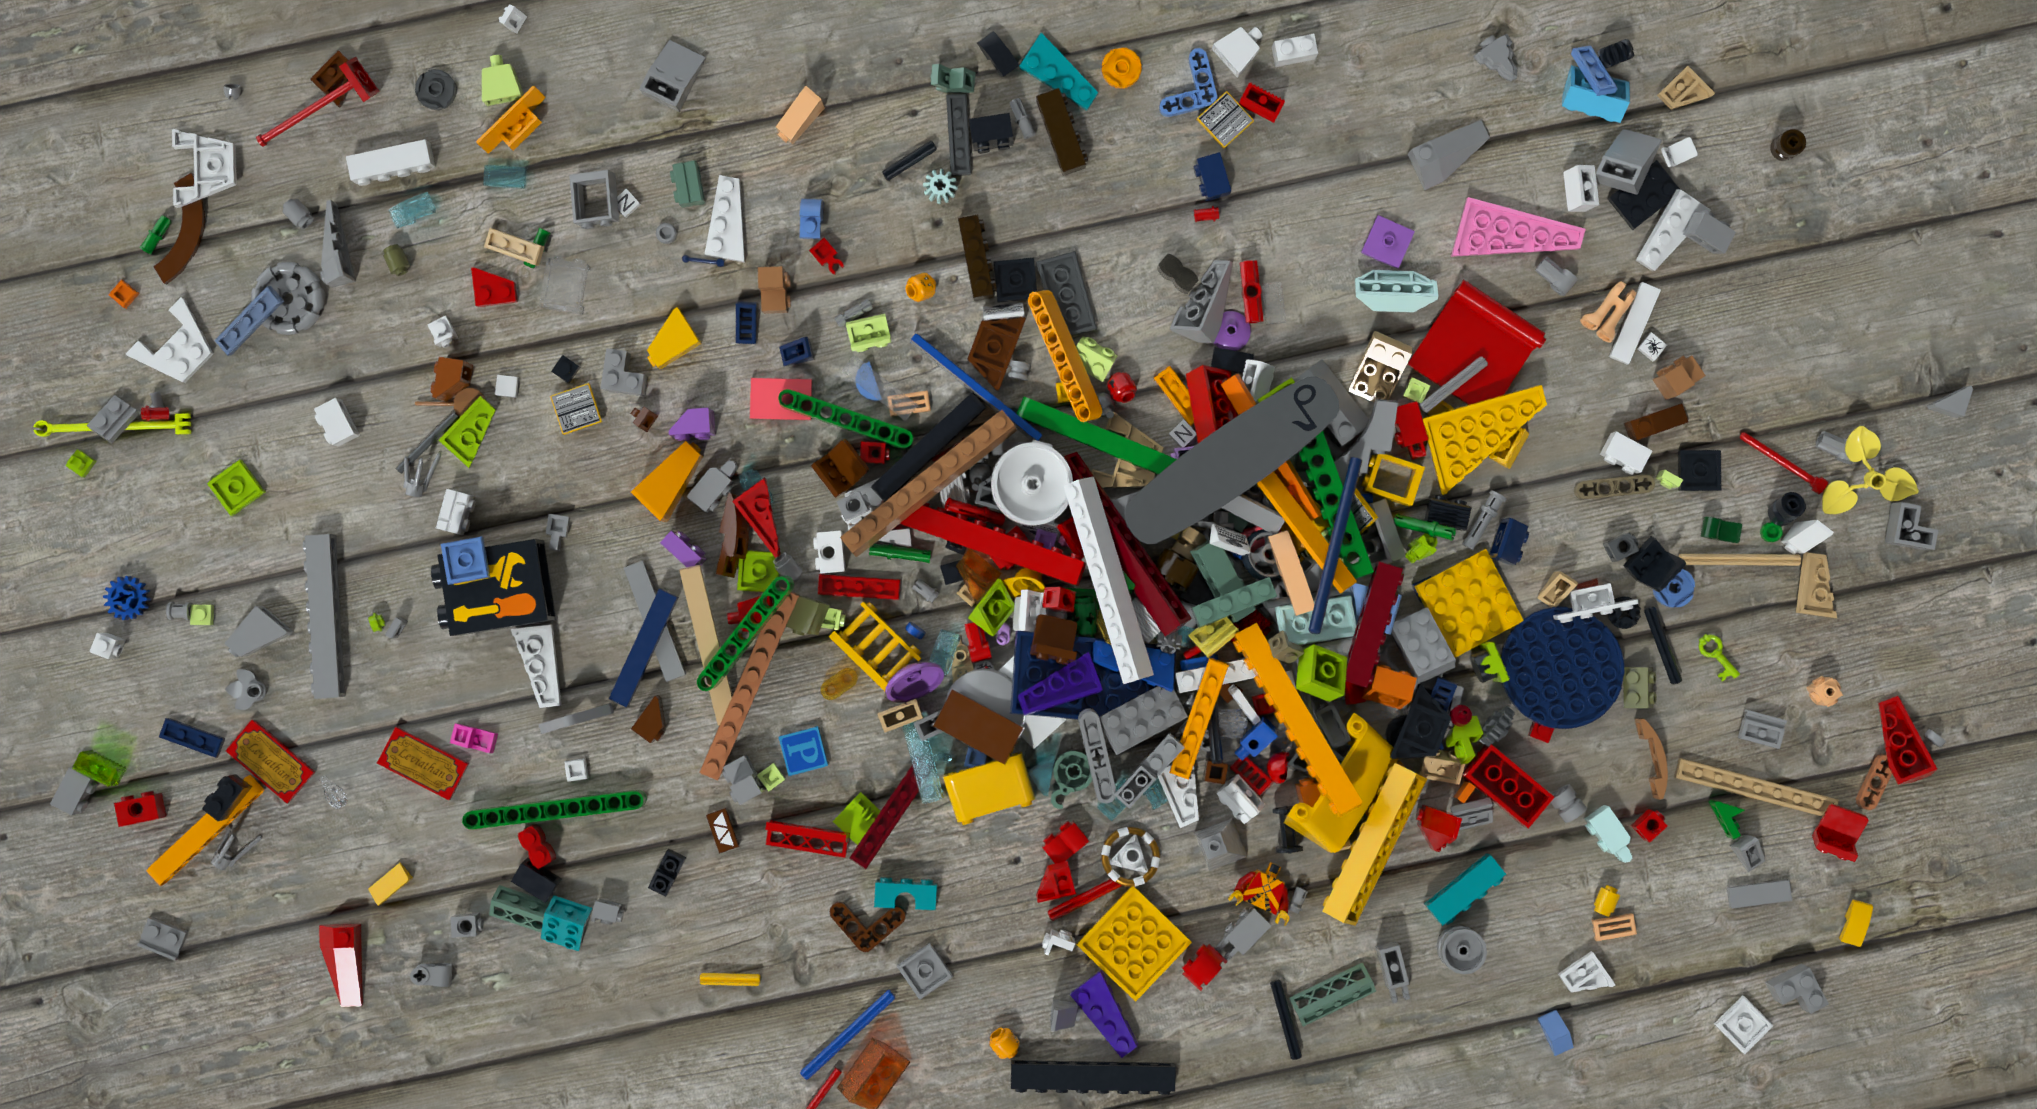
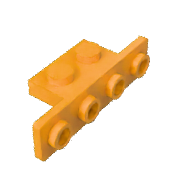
M532 86L476 143L489 154L503 140L514 151L542 123L532 111L545 99V96L535 86Z

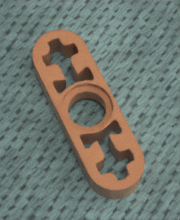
M1885 754L1875 757L1856 797V803L1862 809L1872 810L1876 808L1892 775L1889 767H1883L1881 764L1882 760L1888 764L1886 760L1887 755ZM1876 770L1881 771L1882 773H1885V774L1882 775V774H1880V773H1876ZM1875 776H1878L1881 780V784L1877 788L1871 785V780ZM1867 789H1869V790H1871V791H1876V793L1873 794V793L1867 791ZM1864 797H1869V800H1871V803H1870V804H1867V803L1863 800V798H1864Z

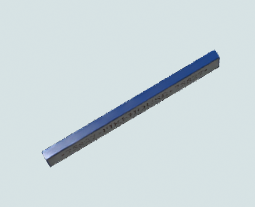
M914 334L910 343L971 393L973 392L996 413L1003 410L1014 423L1016 429L1029 440L1039 441L1041 439V433L920 335Z

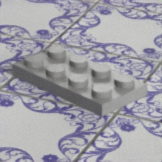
M1157 686L1099 718L1101 727L1117 755L1188 716L1174 689L1170 692L1165 690V688Z

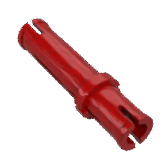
M948 498L945 503L946 511L976 518L984 523L989 522L1002 526L1005 521L1003 513L992 511L985 506L978 507L952 498Z

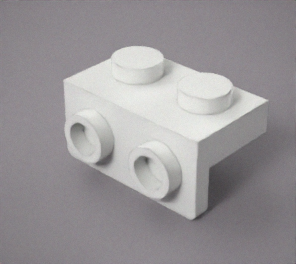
M1051 929L1050 934H1045L1042 942L1044 953L1049 955L1053 944L1073 951L1075 940L1071 936L1072 933L1062 929L1060 932Z

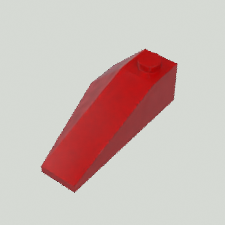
M1899 696L1880 702L1878 706L1888 767L1897 784L1913 783L1931 776L1937 770V767Z
M1423 804L1416 813L1417 825L1432 850L1440 852L1441 848H1445L1447 843L1451 844L1457 839L1462 818L1445 810Z
M361 924L319 925L320 948L341 1007L363 1006Z

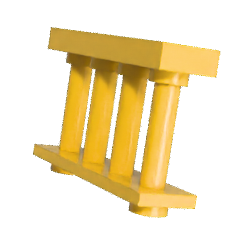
M863 601L860 605L864 610L843 632L833 631L829 638L885 691L889 680L900 669L905 667L913 658L918 662L922 659L920 656L922 652L914 644L910 647L875 612L878 609L871 602L866 604ZM871 615L879 624L858 646L852 647L847 642L849 640L848 637ZM886 629L894 638L872 660L866 661L862 657L863 651ZM900 643L908 653L887 674L881 675L877 671L878 665Z

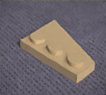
M1809 552L1803 553L1796 613L1837 618V613L1834 611L1832 603L1834 596L1829 586L1830 574L1826 555Z

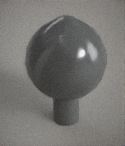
M1097 393L1096 395L1102 407L1101 417L1107 416V418H1112L1115 405L1113 397L1108 393Z
M977 463L971 468L970 479L973 483V490L978 491L979 484L992 476L993 469L988 464Z

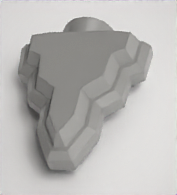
M1505 34L1497 39L1492 35L1480 44L1482 49L1473 56L1480 65L1485 64L1489 70H1496L1502 78L1510 82L1517 78L1516 65L1512 61L1514 53L1510 47L1512 41L1509 35Z

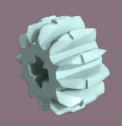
M940 169L939 175L933 170V178L927 175L926 179L929 182L923 183V187L928 188L924 191V194L930 195L929 200L931 202L937 198V204H940L941 198H944L945 203H948L947 196L954 198L955 194L952 191L958 189L956 185H952L956 182V178L950 179L951 172H947L944 176L943 169ZM938 183H943L945 188L942 187V190L939 191L935 185L939 186Z

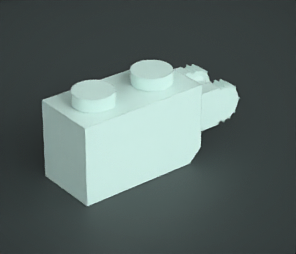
M1603 805L1584 818L1587 822L1585 827L1591 835H1596L1599 840L1597 844L1603 852L1607 851L1610 854H1614L1619 861L1621 860L1624 863L1631 861L1632 853H1630L1626 846L1630 843L1631 837L1609 806Z

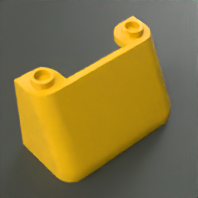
M1022 751L1012 754L1006 765L995 760L965 770H959L958 773L950 772L943 775L957 822H962V825L974 822L973 818L1017 805H1021L1022 808L1032 805V800L1036 799Z

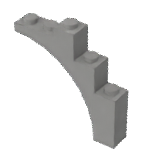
M1375 398L1372 414L1363 432L1344 453L1333 459L1343 486L1351 457L1362 460L1359 476H1361L1362 473H1367L1370 449L1376 454H1385L1386 451L1391 452L1398 402ZM1309 468L1295 469L1302 482L1307 483L1306 486L1316 487L1314 481H1309L1306 470ZM1322 475L1319 478V483L1323 486H1327L1331 482L1330 477L1327 475ZM1330 494V495L1327 496V497L1337 498V497H1336L1335 495H1333V494Z

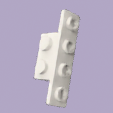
M1611 583L1571 591L1569 595L1573 611L1553 615L1555 620H1560L1561 623L1573 621L1572 617L1580 616L1581 619L1593 617L1595 612H1600L1603 615L1613 613L1615 608H1621V611L1633 609V605L1639 604L1638 599H1631L1615 603Z

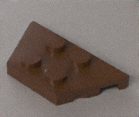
M1025 317L981 321L967 358L973 367L998 392L1026 321Z

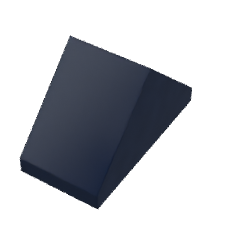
M808 337L797 339L779 347L783 366L814 360L811 342Z

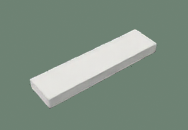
M1644 282L1640 283L1636 296L1610 352V358L1626 365L1630 363L1659 296L1660 289Z

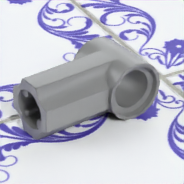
M1547 256L1534 270L1551 284V288L1561 296H1565L1578 281L1573 273L1562 269Z
M1822 431L1816 440L1815 447L1834 455L1837 460L1843 463H1854L1849 460L1845 453L1847 439H1842Z

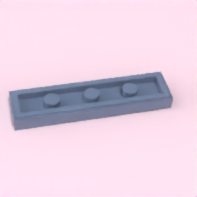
M267 286L215 339V342L227 356H231L284 300L271 286Z

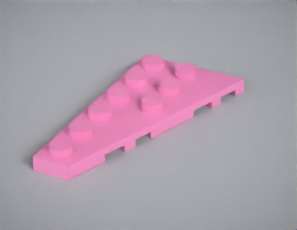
M1468 197L1466 198L1451 257L1579 250L1586 229Z

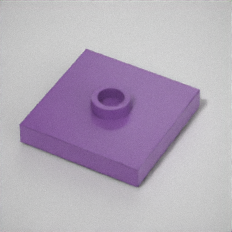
M1377 215L1361 253L1398 269L1415 231Z

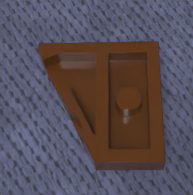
M338 50L310 80L326 95L348 82L339 66L349 60ZM346 93L333 101L339 108L343 105Z

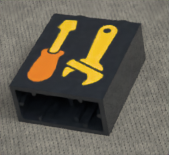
M531 539L485 547L490 578L448 585L443 555L438 554L439 564L431 566L433 585L435 589H443L445 602L444 605H439L437 608L438 622L442 630L449 629L450 636H462L556 620L544 540Z

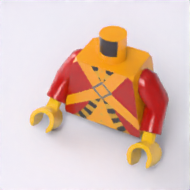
M1272 862L1269 863L1266 872L1256 869L1255 872L1250 871L1241 877L1235 886L1234 892L1228 897L1229 901L1233 897L1237 899L1236 906L1244 900L1277 915L1275 919L1276 924H1278L1280 918L1284 919V926L1289 921L1288 889L1284 885V881L1277 878L1281 867Z

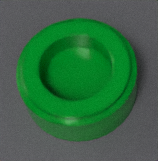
M1773 522L1765 523L1760 529L1761 538L1766 542H1776L1783 534L1782 527Z

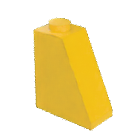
M678 307L672 311L647 349L649 353L647 358L653 367L657 366L659 369H663L702 344Z

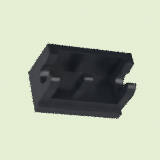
M526 858L520 864L511 882L546 903L555 892L562 878L544 867L536 868L530 859Z

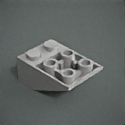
M669 40L648 70L639 90L643 95L680 112L706 57Z
M1623 129L1603 156L1598 167L1596 176L1599 184L1638 195L1662 139Z

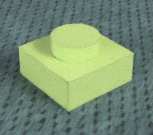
M1411 377L1402 397L1413 402L1417 401L1420 404L1424 401L1430 385Z
M1667 470L1659 471L1656 479L1661 481L1660 484L1668 489L1679 487L1683 479Z
M191 605L190 625H213L214 605Z
M775 763L757 775L768 792L786 779Z

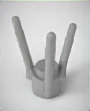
M438 453L434 459L424 483L423 480H420L423 459H419L415 478H411L409 481L408 457H404L405 481L403 488H406V495L422 497V493L427 490V485L439 462L441 453Z
M228 826L218 849L214 853L215 856L211 860V864L220 870H225L227 866L233 867L235 862L255 846L262 837L258 836L232 858L233 854L228 848L235 835L232 834L227 840L231 831V826Z

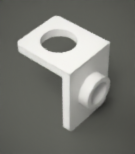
M1691 137L1669 147L1661 148L1668 167H1674L1698 156Z

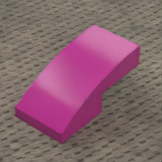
M455 723L450 743L486 753H493L498 733Z

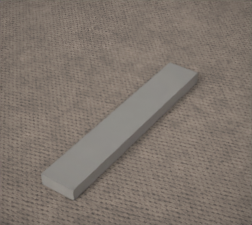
M642 560L624 567V571L644 621L656 596V592L646 565ZM666 624L655 648V653L664 678L668 682L686 675L668 624Z

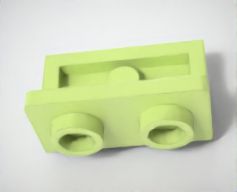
M885 314L846 322L852 351L863 352L868 350L869 347L876 346L881 348L891 343V335Z
M1082 336L1076 348L1086 372L1103 382L1118 356L1110 348L1097 344L1094 339Z

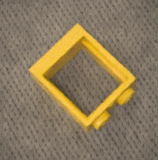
M1375 453V456L1371 455L1368 467L1371 468L1369 474H1365L1361 485L1364 486L1363 492L1371 493L1372 495L1408 507L1413 506L1425 467L1387 454ZM1381 460L1412 470L1404 497L1373 488Z

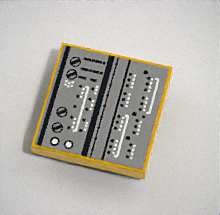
M1227 91L1196 119L1223 149L1254 122L1251 116Z
M589 383L550 396L563 435L603 422Z
M1356 488L1351 510L1361 535L1379 517ZM1345 533L1344 536L1347 538V540H1348L1349 542H1351V541H1352L1351 535L1348 534V533Z

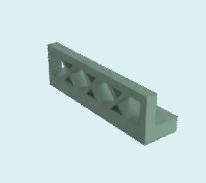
M499 885L491 899L489 915L542 932L543 925L538 924L536 920L543 923L544 913L550 902L544 903L534 896ZM496 907L503 909L505 912L496 910ZM516 914L522 915L524 919L518 917Z
M1360 963L1289 997L1304 1027L1376 992V989L1364 964ZM1362 970L1365 978L1359 981L1353 980V975ZM1338 981L1346 982L1345 987L1340 990L1335 989L1334 985ZM1317 991H1328L1326 996L1323 998H1317L1315 996ZM1303 998L1309 1000L1307 1006L1301 1009L1296 1004L1297 1001Z

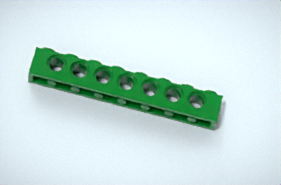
M1322 431L1315 437L1317 444L1314 447L1305 445L1299 451L1302 462L1306 461L1309 469L1306 470L1309 481L1313 480L1316 486L1313 489L1316 501L1321 500L1323 507L1319 509L1323 520L1327 519L1330 527H1327V531L1331 539L1334 527L1333 516L1337 514L1343 485ZM1315 456L1323 458L1324 463L1321 466L1317 467L1312 464V459ZM1322 475H1327L1330 477L1331 482L1329 485L1323 486L1319 483V478ZM1328 495H1335L1338 498V502L1335 505H1329L1326 502ZM1350 510L1345 533L1351 535L1352 541L1349 544L1342 543L1339 558H1342L1344 565L1354 578L1358 579L1374 573L1354 515L1352 510ZM1351 552L1357 553L1359 556L1358 562L1354 564L1349 563L1347 555Z

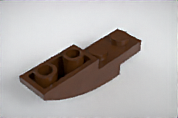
M728 493L720 523L719 533L725 534L717 563L716 574L734 578L739 559H746L749 523L732 502L738 495Z

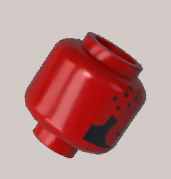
M1116 372L1111 375L1107 383V389L1115 401L1127 403L1135 397L1137 386L1128 373Z

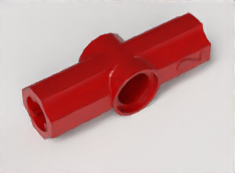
M1257 260L1240 262L1241 295L1244 303L1245 323L1263 322L1262 289L1259 282ZM1253 287L1257 292L1256 296H1248L1246 289Z

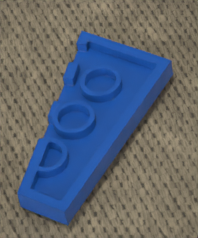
M1095 640L1093 643L1092 662L1116 672L1119 671L1111 642ZM1146 648L1154 675L1142 680L1147 681V684L1157 685L1172 692L1174 653L1168 654L1160 649Z

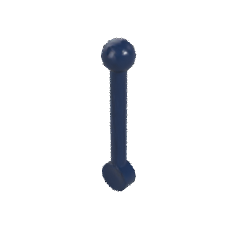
M688 255L682 257L684 263L691 261L717 264L718 267L724 266L723 259L691 258Z

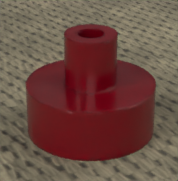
M1457 705L1450 711L1451 722L1459 727L1465 726L1472 719L1471 710L1465 705Z

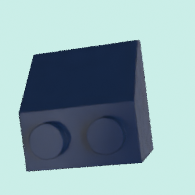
M1513 518L1501 519L1490 550V558L1508 565L1519 563L1523 555V551H1521L1522 545L1527 542L1529 532L1527 531L1529 526Z

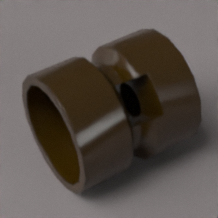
M1787 130L1773 139L1770 146L1771 154L1779 161L1790 160L1805 149L1806 138L1799 130Z

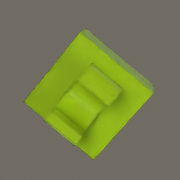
M77 449L65 466L85 478L97 461L82 450Z

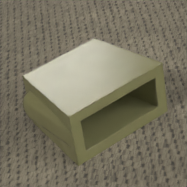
M800 595L786 627L793 629L792 633L804 636L805 633L818 635L830 605Z

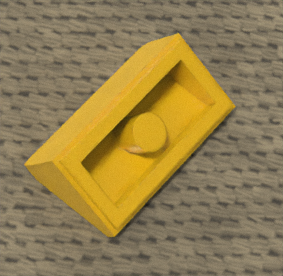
M1520 427L1514 435L1506 442H1503L1496 451L1492 452L1489 458L1510 469L1529 433L1526 429Z
M400 862L368 888L375 903L379 906L412 880L413 877Z

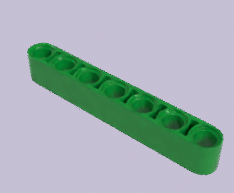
M785 389L778 396L779 404L784 409L888 445L906 449L913 442L912 433L906 429L808 395ZM790 394L794 399L791 404L787 405L782 402V397ZM804 401H810L813 404V408L810 411H804L801 408ZM825 407L832 410V415L829 418H824L821 415V410ZM843 414H848L851 416L852 421L845 425L840 422V417ZM862 421H868L871 424V428L868 431H862L859 424ZM883 427L890 430V435L887 438H882L879 435V430ZM899 435H908L909 443L905 445L899 443Z
M780 576L771 582L698 676L697 686L700 690L710 691L716 688L794 589V580L790 576ZM780 580H784L787 583L785 591L779 587ZM768 596L774 598L775 603L772 607L767 604ZM756 612H759L762 616L760 623L754 619ZM743 628L748 629L750 633L748 639L742 636ZM731 644L736 646V654L730 652L729 647ZM718 660L723 661L725 665L724 670H720L717 667ZM706 676H709L712 679L711 686L706 685Z

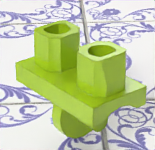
M1423 534L1407 545L1410 549L1405 553L1406 558L1410 563H1414L1417 560H1422L1437 551L1435 548L1438 542L1437 538L1430 537L1429 534Z

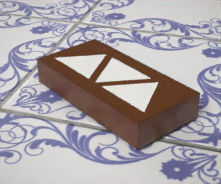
M724 808L707 814L706 817L719 854L739 847L727 809Z

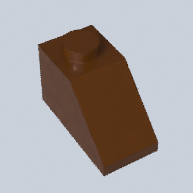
M659 695L654 696L631 728V730L649 743H653L655 740L658 742L665 734L663 729L666 723L662 698Z

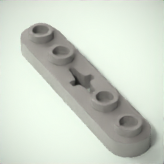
M1085 709L1078 716L1079 727L1095 794L1101 803L1106 804L1116 798L1114 796L1116 787L1100 718L1095 710ZM1094 748H1097L1099 754L1101 755V756H1100V759H1099V760H1100V764H1099V765H1098L1096 759L1093 758V757H1095V750H1094Z

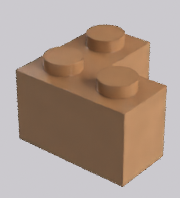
M782 266L758 267V288L761 290V311L764 314L788 313V308H791V295H787V287H791V279L788 272Z
M1683 355L1673 361L1675 365L1671 364L1656 372L1658 376L1652 380L1665 400L1680 395L1694 386L1695 382L1706 376L1693 356L1685 358Z

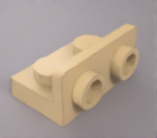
M1439 749L1436 757H1423L1419 775L1430 780L1460 785L1465 764L1461 765L1459 758L1455 755V750L1446 751Z

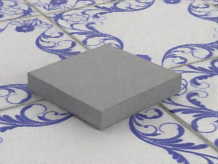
M931 942L897 965V968L919 1000L953 977V974Z

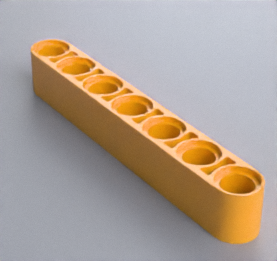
M1049 290L1032 292L1028 297L1029 307L1076 417L1081 422L1100 418L1102 415L1101 404L1053 293Z
M248 775L243 779L252 786L226 820L217 821L206 813L146 870L159 886L164 885L265 791L252 775Z

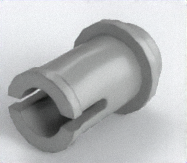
M918 579L916 585L912 588L925 597L927 602L933 603L939 595L936 588L933 589L922 579Z
M1296 886L1288 910L1299 914L1303 910L1301 907L1308 891Z

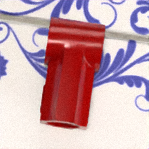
M974 622L964 624L972 663L992 659L984 630Z

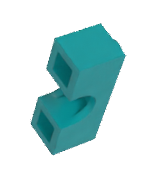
M880 877V880L875 882L874 907L895 908L896 897L900 893L907 892L915 899V909L936 910L938 883H933L932 879H921V882H913L912 878H901V881H892L891 877Z

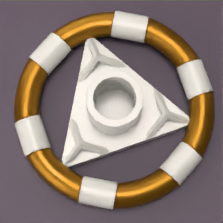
M1124 827L1117 829L1106 839L1101 852V860L1105 872L1114 882L1123 886L1136 887L1145 884L1155 875L1159 867L1160 851L1156 841L1147 831L1137 827ZM1133 834L1109 861L1113 842L1119 837ZM1137 836H1140L1151 847L1153 857L1149 870L1147 869ZM1111 865L1145 874L1137 878L1126 879L1115 872Z

